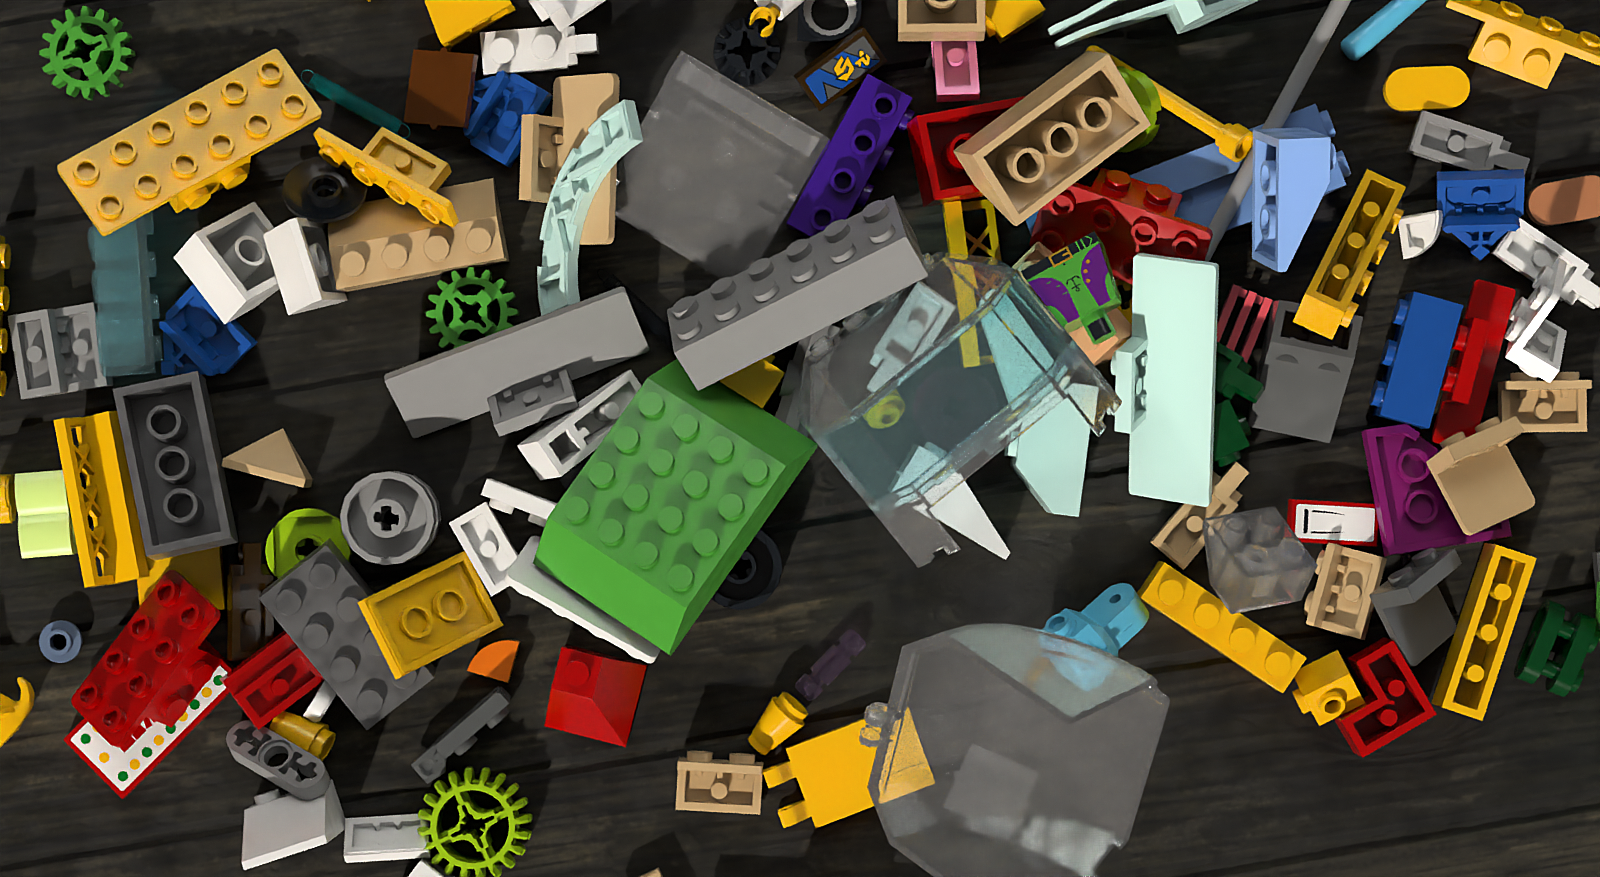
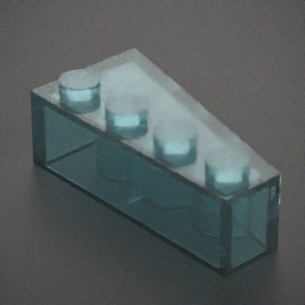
M152 211L107 236H102L93 223L92 227H89V232H87L91 261H95V269H92L91 283L94 303H98V311H95L94 316L99 370L103 377L156 373L155 361H162L160 335L153 336L152 319H159L158 295L150 294L149 277H156L157 274L156 258L154 251H147L146 236L154 234Z

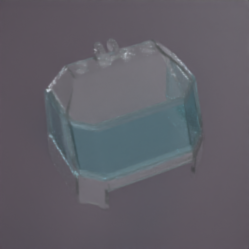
M936 252L932 256L929 253L922 255L928 277L873 303L866 310L861 309L847 316L842 321L844 327L834 336L830 337L827 334L812 344L808 350L811 354L804 359L797 414L798 421L918 568L931 563L935 557L932 553L940 549H944L948 555L961 550L929 509L1059 403L1068 398L1098 437L1106 428V425L1101 420L1107 412L1108 415L1115 413L1122 404V400L1091 360L1015 269L993 257Z

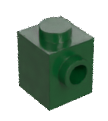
M1229 399L1215 403L1213 462L1217 461L1219 467H1222L1242 458L1240 450L1250 446L1246 438L1251 435L1249 424L1241 411L1235 414Z

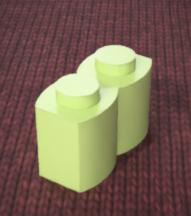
M63 470L15 474V499L22 558L77 554L78 550Z

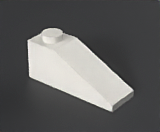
M627 370L579 401L578 408L551 419L517 445L540 480L562 477L598 448L641 388V384L631 370Z

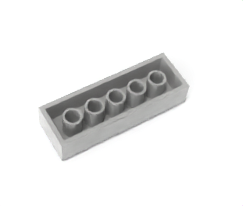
M894 195L885 200H877L868 204L862 212L846 220L841 219L832 222L824 231L808 239H799L791 243L786 250L770 258L759 259L752 263L747 270L733 277L721 278L711 288L695 296H686L678 300L673 307L667 309L674 354L696 389L699 391L928 277L916 234Z

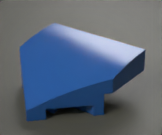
M504 70L497 72L495 76L475 81L468 129L463 128L464 136L470 139L473 147L511 168L521 151L522 115H543L553 96L518 74H508Z
M1524 169L1437 172L1436 211L1442 210V230L1446 233H1452L1470 248V252L1479 260L1490 253V247L1508 231L1515 232L1520 228L1519 218L1524 214Z
M192 284L167 311L166 320L159 322L160 329L163 330L164 361H161L162 375L186 374L196 371L200 374H206V376H214L219 373L225 374L258 342L235 319L224 325L196 286Z

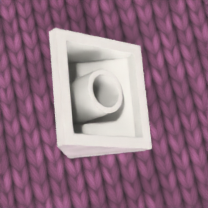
M296 217L263 234L288 316L347 301L345 292L336 289L329 242L323 223L311 222L307 218Z

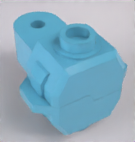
M1118 583L1104 590L1081 612L1065 608L1060 613L1050 617L1045 627L1037 633V640L1041 650L1063 679L1083 693L1091 694L1093 691L1100 689L1106 683L1107 678L1118 669V650L1146 625L1149 619V612L1130 584Z

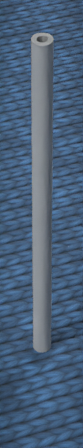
M1331 0L1262 129L1283 127L1351 0ZM1253 145L1208 227L1212 230L1213 237L1205 262L1210 261L1252 184Z

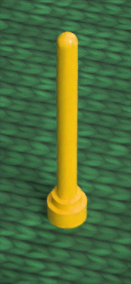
M1096 45L1089 46L1086 51L1108 53ZM1108 53L1116 67L1124 66V68H1127L1131 71L1135 70L1131 66L1127 65L1126 63L1122 62L1118 58ZM1150 79L1158 91L1161 106L1215 139V144L1219 147L1221 154L1234 162H1239L1249 153L1253 145L1252 131L1239 123L1234 125L1231 123L1222 124Z

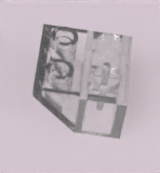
M1275 506L1204 519L1202 527L1210 585L1231 614L1302 600L1318 565Z

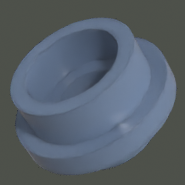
M64 620L48 624L42 630L39 638V646L43 655L56 663L71 661L80 653L83 645L82 634L78 627ZM57 634H61L66 638V646L62 650L57 649L53 643L54 637Z

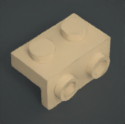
M1524 372L1510 373L1511 381L1498 382V418L1500 422L1517 416L1524 432H1587V389H1592V380H1579V372H1558L1551 383L1545 380L1537 381V377H1531Z
M1328 542L1326 551L1322 550L1316 561L1315 573L1319 576L1315 591H1310L1305 601L1304 614L1307 616L1306 624L1365 640L1374 609V604L1369 595L1380 587L1387 558Z
M687 751V758L679 757L677 761L678 775L675 810L760 815L763 762H755L754 754L730 753L729 760L712 759L713 752Z

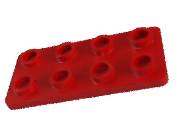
M1101 168L1091 187L1075 182L1039 209L1030 239V247L1036 242H1040L1052 253H1055L1095 231L1104 245L1114 278L1133 285V257L1136 254L1146 253L1205 261L1213 232L1206 226L1176 217L1183 195L1172 192L1168 187L1161 184H1149L1131 178L1123 171Z
M175 570L167 571L72 696V706L110 745L121 748L126 744L145 717L172 728L223 661L213 650L201 645L219 621L221 616L220 610L181 573Z

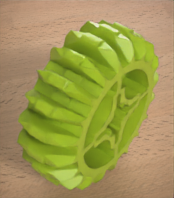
M466 767L464 770L465 781L461 780L456 771H452L448 774L451 787L442 780H438L434 784L440 797L431 793L425 795L424 801L432 806L433 810L421 809L418 812V817L430 821V826L419 827L417 832L419 835L431 834L432 839L426 844L424 849L431 850L436 847L438 853L431 859L433 865L439 864L443 858L449 862L444 869V874L450 876L456 866L461 867L460 877H469L471 869H475L476 877H486V867L489 868L494 877H499L502 874L499 861L511 869L515 866L516 861L509 852L511 851L517 855L525 853L526 847L516 840L531 838L532 831L520 828V824L531 822L533 817L530 813L519 814L518 809L528 804V799L522 797L514 802L511 796L519 789L517 783L512 784L507 790L501 787L506 779L504 773H500L493 783L489 781L490 768L484 767L479 779H475L473 767ZM468 791L485 792L497 799L501 805L489 809L482 808L475 802L473 797L469 796ZM455 795L459 804L457 806L460 816L459 822L450 829L443 831L442 814L449 799ZM468 813L472 814L475 820L494 816L489 818L480 828L484 832L482 835L478 834L476 829H465L457 832L470 820L467 817ZM508 817L509 831L504 846L495 852L491 844L493 842L490 833L491 826L499 820ZM467 840L474 845L477 852H481L482 857H470L461 854L449 843Z

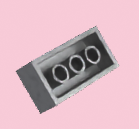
M196 371L113 389L146 556L153 560H159L238 543L224 467L221 466L222 458L206 379Z
M329 538L265 588L259 596V600L364 728L368 730L435 677L436 668L430 662L395 679L357 603L375 593Z

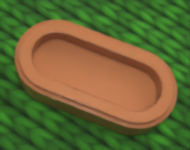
M1589 175L1545 183L1535 187L1528 194L1525 203L1529 218L1538 225L1553 226L1600 216V177Z

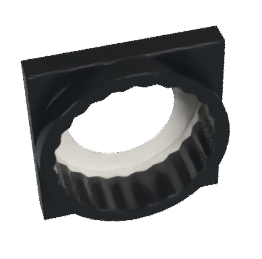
M804 0L798 6L797 41L838 43L861 26L862 0H845L849 9L847 21L842 27L831 31L821 29L814 23L811 16V7L815 0Z

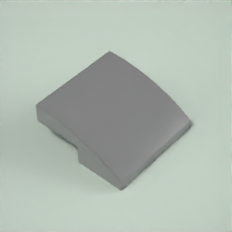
M99 302L58 309H43L8 316L21 399L113 386Z

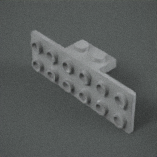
M618 287L385 374L384 379L413 438L424 436L488 411L491 412L494 427L500 437L578 408L579 405L571 380L644 354L649 351V346L625 288Z

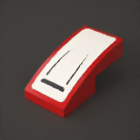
M1288 499L1286 541L1377 546L1378 520L1375 504Z

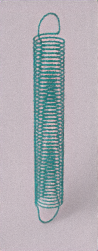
M316 73L317 76L314 78V84L320 80L322 87L324 84L325 86L327 85V91L329 88L332 91L334 90V96L336 93L339 96L342 93V99L341 97L339 100L336 97L334 98L331 93L328 96L326 89L324 92L321 89L319 90V84L317 87L315 85L314 88L306 84L308 87L323 94V96L325 95L329 99L332 98V101L340 103V105L342 104L343 107L360 115V117L362 116V118L368 119L369 122L375 123L379 127H384L393 133L399 130L401 124H404L401 123V120L395 122L396 117L390 114L386 116L385 111L366 102V100L364 101V99L360 101V97L329 81V79L327 80V78ZM346 97H347V99L349 98V100H350L349 104H348V102L346 103V101H345L344 104H343V102H342L343 98H344V100L346 99ZM351 101L355 104L354 108L350 105Z

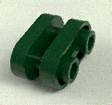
M1546 599L1538 609L1520 651L1514 669V677L1533 684L1540 674L1547 677L1545 689L1565 697L1569 691L1576 692L1584 677V669L1581 666L1587 652L1592 653L1600 639V630L1596 628L1597 620L1580 612L1576 613L1570 622L1564 620L1565 606ZM1558 635L1563 638L1552 661L1548 657Z

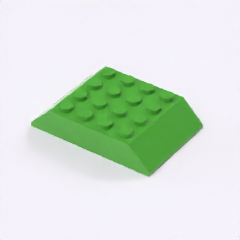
M676 359L646 379L547 518L533 564L671 656L817 449L818 444L719 381L698 391L679 360Z

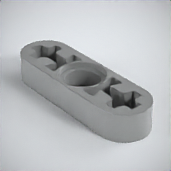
M250 720L235 724L228 731L226 743L236 761L302 800H313L322 796L329 788L330 777L319 758L263 726L258 730ZM255 740L257 746L259 747L258 751L253 745L247 742ZM279 753L288 754V759L282 765L277 767L267 765L272 756ZM298 768H299L301 774H303V775H305V776H307V777H309V778H312V777L315 776V775H316V777H315L314 779H312V780H310V779H308V778H305V779L302 781L301 778H300V776H299V774L297 773V770H298Z

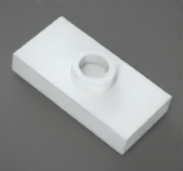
M418 814L345 818L344 859L346 863L431 858V850L424 849L431 840V834L419 835L417 832L419 827L430 826V821L418 817Z

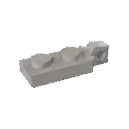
M1423 110L1419 113L1407 149V153L1462 171L1524 169L1525 175L1530 158L1508 152L1511 143L1503 140V136Z

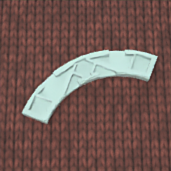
M624 99L601 115L588 128L589 134L579 148L571 150L558 174L549 197L540 232V240H544L542 267L537 266L538 299L541 316L580 302L578 254L588 209L595 193L610 169L630 149L643 142L635 101Z

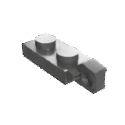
M498 685L439 736L429 748L412 761L411 766L427 784L444 774L449 755L453 752L458 756L462 755L478 740L474 734L485 724L490 729L493 728L509 713L506 706L510 702L511 695L502 685Z

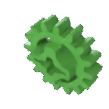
M82 6L80 16H77L70 9L65 10L67 21L62 23L53 19L51 23L56 29L54 35L50 33H43L42 35L46 41L50 42L49 48L39 50V55L50 59V63L42 68L43 71L49 75L57 74L52 84L59 89L67 85L66 94L72 97H76L80 90H82V95L87 100H93L95 90L105 97L110 96L108 85L113 83L118 87H122L124 84L119 78L120 73H132L133 71L130 66L125 64L126 58L136 56L135 51L126 48L124 45L133 39L131 34L128 32L118 33L123 23L117 18L108 22L109 13L103 9H99L95 17L92 9L87 6ZM86 26L102 28L107 32V35L100 34L94 37L87 30ZM69 37L66 47L62 51L63 44L66 38ZM86 45L95 49L89 53L91 60L88 62L80 58L86 54L84 48ZM114 55L109 69L106 70L110 56ZM81 69L89 80L74 79L68 72H75Z
M468 267L465 278H462L454 270L451 272L453 280L451 284L441 280L437 282L439 288L443 291L441 295H429L428 297L430 301L436 304V310L427 311L426 317L436 319L437 324L433 325L429 331L430 334H443V338L439 342L441 348H446L451 343L455 345L454 348L470 343L461 340L469 331H480L483 335L489 336L513 327L514 325L509 323V318L519 315V310L509 308L508 303L516 298L515 293L503 294L502 290L507 282L501 278L494 284L491 283L492 272L487 269L483 272L481 278L477 277L476 270L473 267ZM470 285L485 287L477 295H465L459 290ZM461 300L463 303L474 307L480 304L481 308L478 313L486 327L472 320L466 323L464 320L468 314L464 310L465 307L459 301ZM497 300L500 306L498 326L492 321V307L497 303ZM448 302L453 306V320L449 323V326L445 318Z

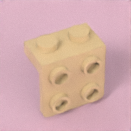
M1517 416L1500 422L1498 417L1491 418L1474 428L1476 434L1467 438L1464 432H1459L1443 440L1440 443L1442 450L1426 461L1460 528L1466 535H1473L1532 508L1535 504V498L1506 446L1508 442L1524 432Z

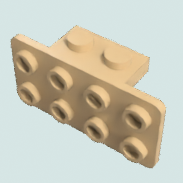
M600 73L557 77L553 83L552 117L537 114L522 115L519 200L549 202L552 188L573 148L578 149L589 134L588 128L608 109L619 103L620 80L618 75ZM617 163L610 169L594 195L583 225L580 245H608L614 240Z

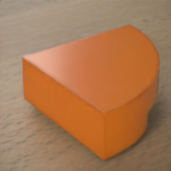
M502 640L487 645L474 656L467 671L508 683L521 641Z

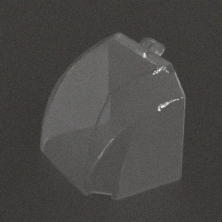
M1008 622L973 623L943 631L902 646L888 704L874 702L866 707L864 720L868 725L861 728L859 735L861 745L877 747L867 788L889 844L934 877H1099L1094 872L1111 849L1115 846L1121 850L1129 840L1170 699L1167 695L1160 692L1156 686L1158 682L1155 677L1106 651L1047 630Z

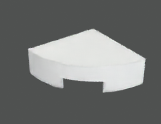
M1442 210L1401 217L1398 227L1403 259L1416 257L1432 246L1442 227Z

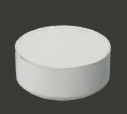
M324 680L303 714L304 717L315 723H319L336 696V692L326 680Z

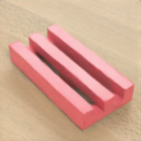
M1233 284L1217 320V342L1222 337L1237 297L1245 300L1226 344V347L1232 351L1235 350L1253 303L1259 305L1239 354L1244 358V362L1248 363L1273 300Z

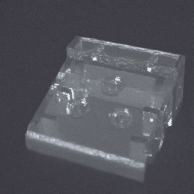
M681 50L666 75L662 88L640 125L643 142L630 149L623 156L617 167L615 216L720 279L733 277L747 270L755 261L765 257L787 220L796 200L807 186L830 144V139Z

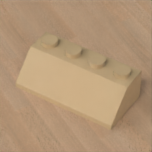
M1086 51L953 150L975 187L1014 226H1018L1151 126L1110 55L1108 53Z
M494 178L443 187L436 191L439 195L450 200L455 209L459 222L454 228L442 221L438 224L433 223L425 218L417 207L408 202L405 205L399 204L391 197L364 202L360 209L351 216L339 221L329 222V252L336 289L342 292H349L450 273L454 270H466L468 267L477 268L509 262Z

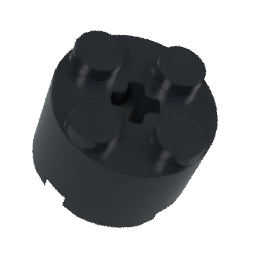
M761 528L741 555L742 560L750 559L752 566L746 569L747 576L740 578L738 572H732L727 575L711 598L719 605L735 610L753 608L766 601L777 588L782 575L783 563L781 552L774 539Z

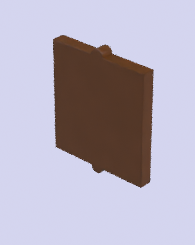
M441 48L440 51L413 49L404 123L430 125L434 130H440L441 127L468 129L478 55L455 53L447 48Z

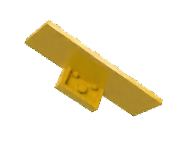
M272 49L58 164L57 171L102 236H107L167 202L170 203L176 213H179L186 208L190 210L199 208L211 198V194L224 187L227 190L237 187L249 174L252 155L320 119L322 111L280 51Z

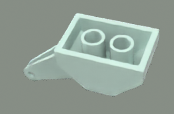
M1102 0L1083 12L1053 25L1048 29V32L1052 36L1075 27L1124 0ZM1162 0L1163 2L1083 28L1059 39L1054 45L1056 49H1060L1082 39L1164 14L1167 15L1169 21L1173 24L1177 34H1181L1204 26L1258 0Z
M989 290L979 298L977 309L1017 421L1015 423V430H1007L1004 456H1011L1010 466L1046 512L1079 517L1095 388L1067 385L1007 297L1000 291ZM989 300L997 301L998 309L996 311H990L987 308Z

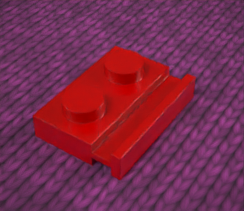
M285 630L220 679L258 730L325 680Z

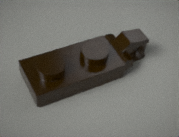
M257 542L237 543L238 564L229 565V575H227V660L231 661L246 660L274 639V617L259 600L262 591L271 585L274 579L273 575L270 574L268 564H261V543Z

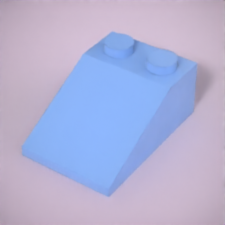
M1304 127L1253 129L1252 259L1277 272L1287 271L1330 183V170H1333L1336 165V150L1334 144L1331 143V137Z

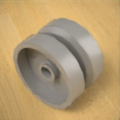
M388 471L370 474L355 483L344 498L340 520L342 534L355 553L366 561L381 565H391L411 561L428 550L437 538L441 523L439 501L430 486L415 475L400 471ZM389 510H391L392 514L399 515L398 523L391 525L387 523L386 514Z

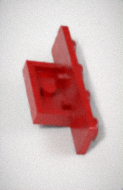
M1480 279L1473 282L1462 325L1459 324L1452 345V349L1455 351L1451 366L1447 365L1440 390H1443V395L1431 435L1433 443L1440 444L1443 440L1459 432H1464L1466 438L1476 434L1474 428L1481 423L1509 321V315L1515 299V289Z

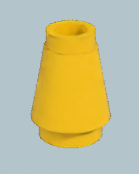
M782 692L779 697H772L752 734L747 738L748 742L758 752L767 755L770 750H773L805 725L803 720L808 715L806 708L787 692Z
M286 711L276 716L269 727V730L316 756L321 761L328 755L336 737V734L329 730L328 724L322 722L315 723L306 717Z

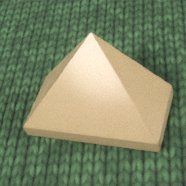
M283 428L224 457L221 465L222 467L302 488H310L313 481Z

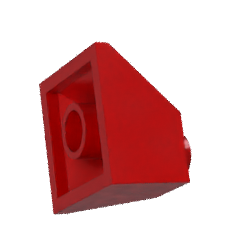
M565 644L561 648L551 686L544 726L626 747L647 665Z

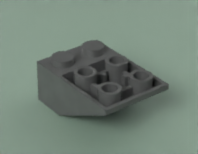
M1280 299L1273 301L1270 306L1256 380L1264 384L1263 388L1265 391L1256 404L1253 402L1250 404L1247 419L1249 427L1330 443L1354 363L1363 316L1354 315L1348 328L1339 325L1331 340L1293 322L1300 306L1299 303Z

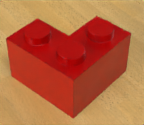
M1383 637L1347 658L1368 693V696L1363 698L1365 704L1334 719L1353 753L1363 758L1437 715L1394 640Z

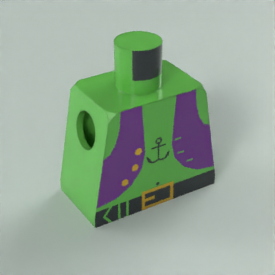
M1095 231L1021 271L1027 282L1068 333L1084 326L1093 345L1102 343L1116 334V330L1107 313L1122 304V300L1104 245Z

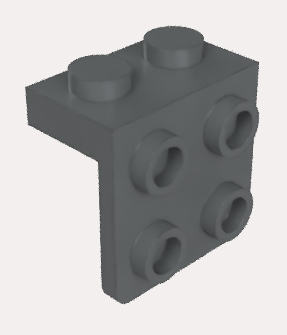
M1429 548L1417 553L1412 557V561L1402 569L1392 573L1385 583L1369 595L1390 639L1394 640L1409 667L1418 665L1455 633L1456 623L1437 586L1441 580L1462 564L1455 548L1437 552L1435 548Z

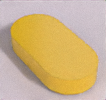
M1454 66L1400 68L1391 73L1383 85L1385 101L1391 108L1398 111L1453 109L1461 105L1467 99L1470 92V82L1467 75L1461 69Z

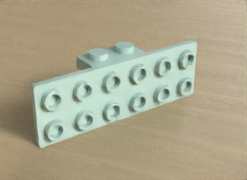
M1138 253L1133 257L1132 336L1113 353L1111 373L1116 376L1115 391L1110 402V412L1112 415H1115V431L1130 434L1129 493L1132 495L1207 507L1212 501L1219 265L1217 263Z

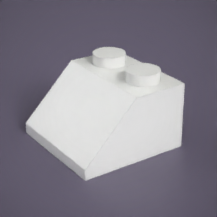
M255 202L195 232L174 256V259L224 325L254 309L280 289L263 234L274 227Z

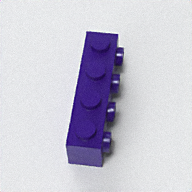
M867 74L787 220V227L810 238L824 231L832 222L848 219L855 205L861 208L865 206L875 187L868 183L876 168L884 171L895 151L894 148L889 146L891 139L896 131L904 134L907 129L906 124L912 120L915 111L909 109L912 97Z

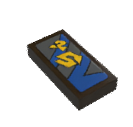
M861 25L793 76L814 106L821 111L865 79L867 74L873 73L885 64L887 60L867 30Z

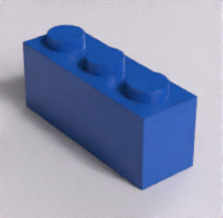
M1415 291L1407 293L1404 300L1399 299L1397 301L1392 317V323L1397 324L1393 340L1388 339L1386 341L1381 356V364L1386 365L1382 381H1375L1370 395L1369 404L1375 406L1373 416L1401 424H1408L1419 429L1430 428L1464 305Z

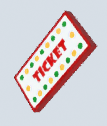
M204 639L201 645L213 650L223 661L172 728L145 717L126 744L121 748L110 745L84 718L63 739L121 799L126 798L230 694L220 679L233 670L234 667L206 639Z

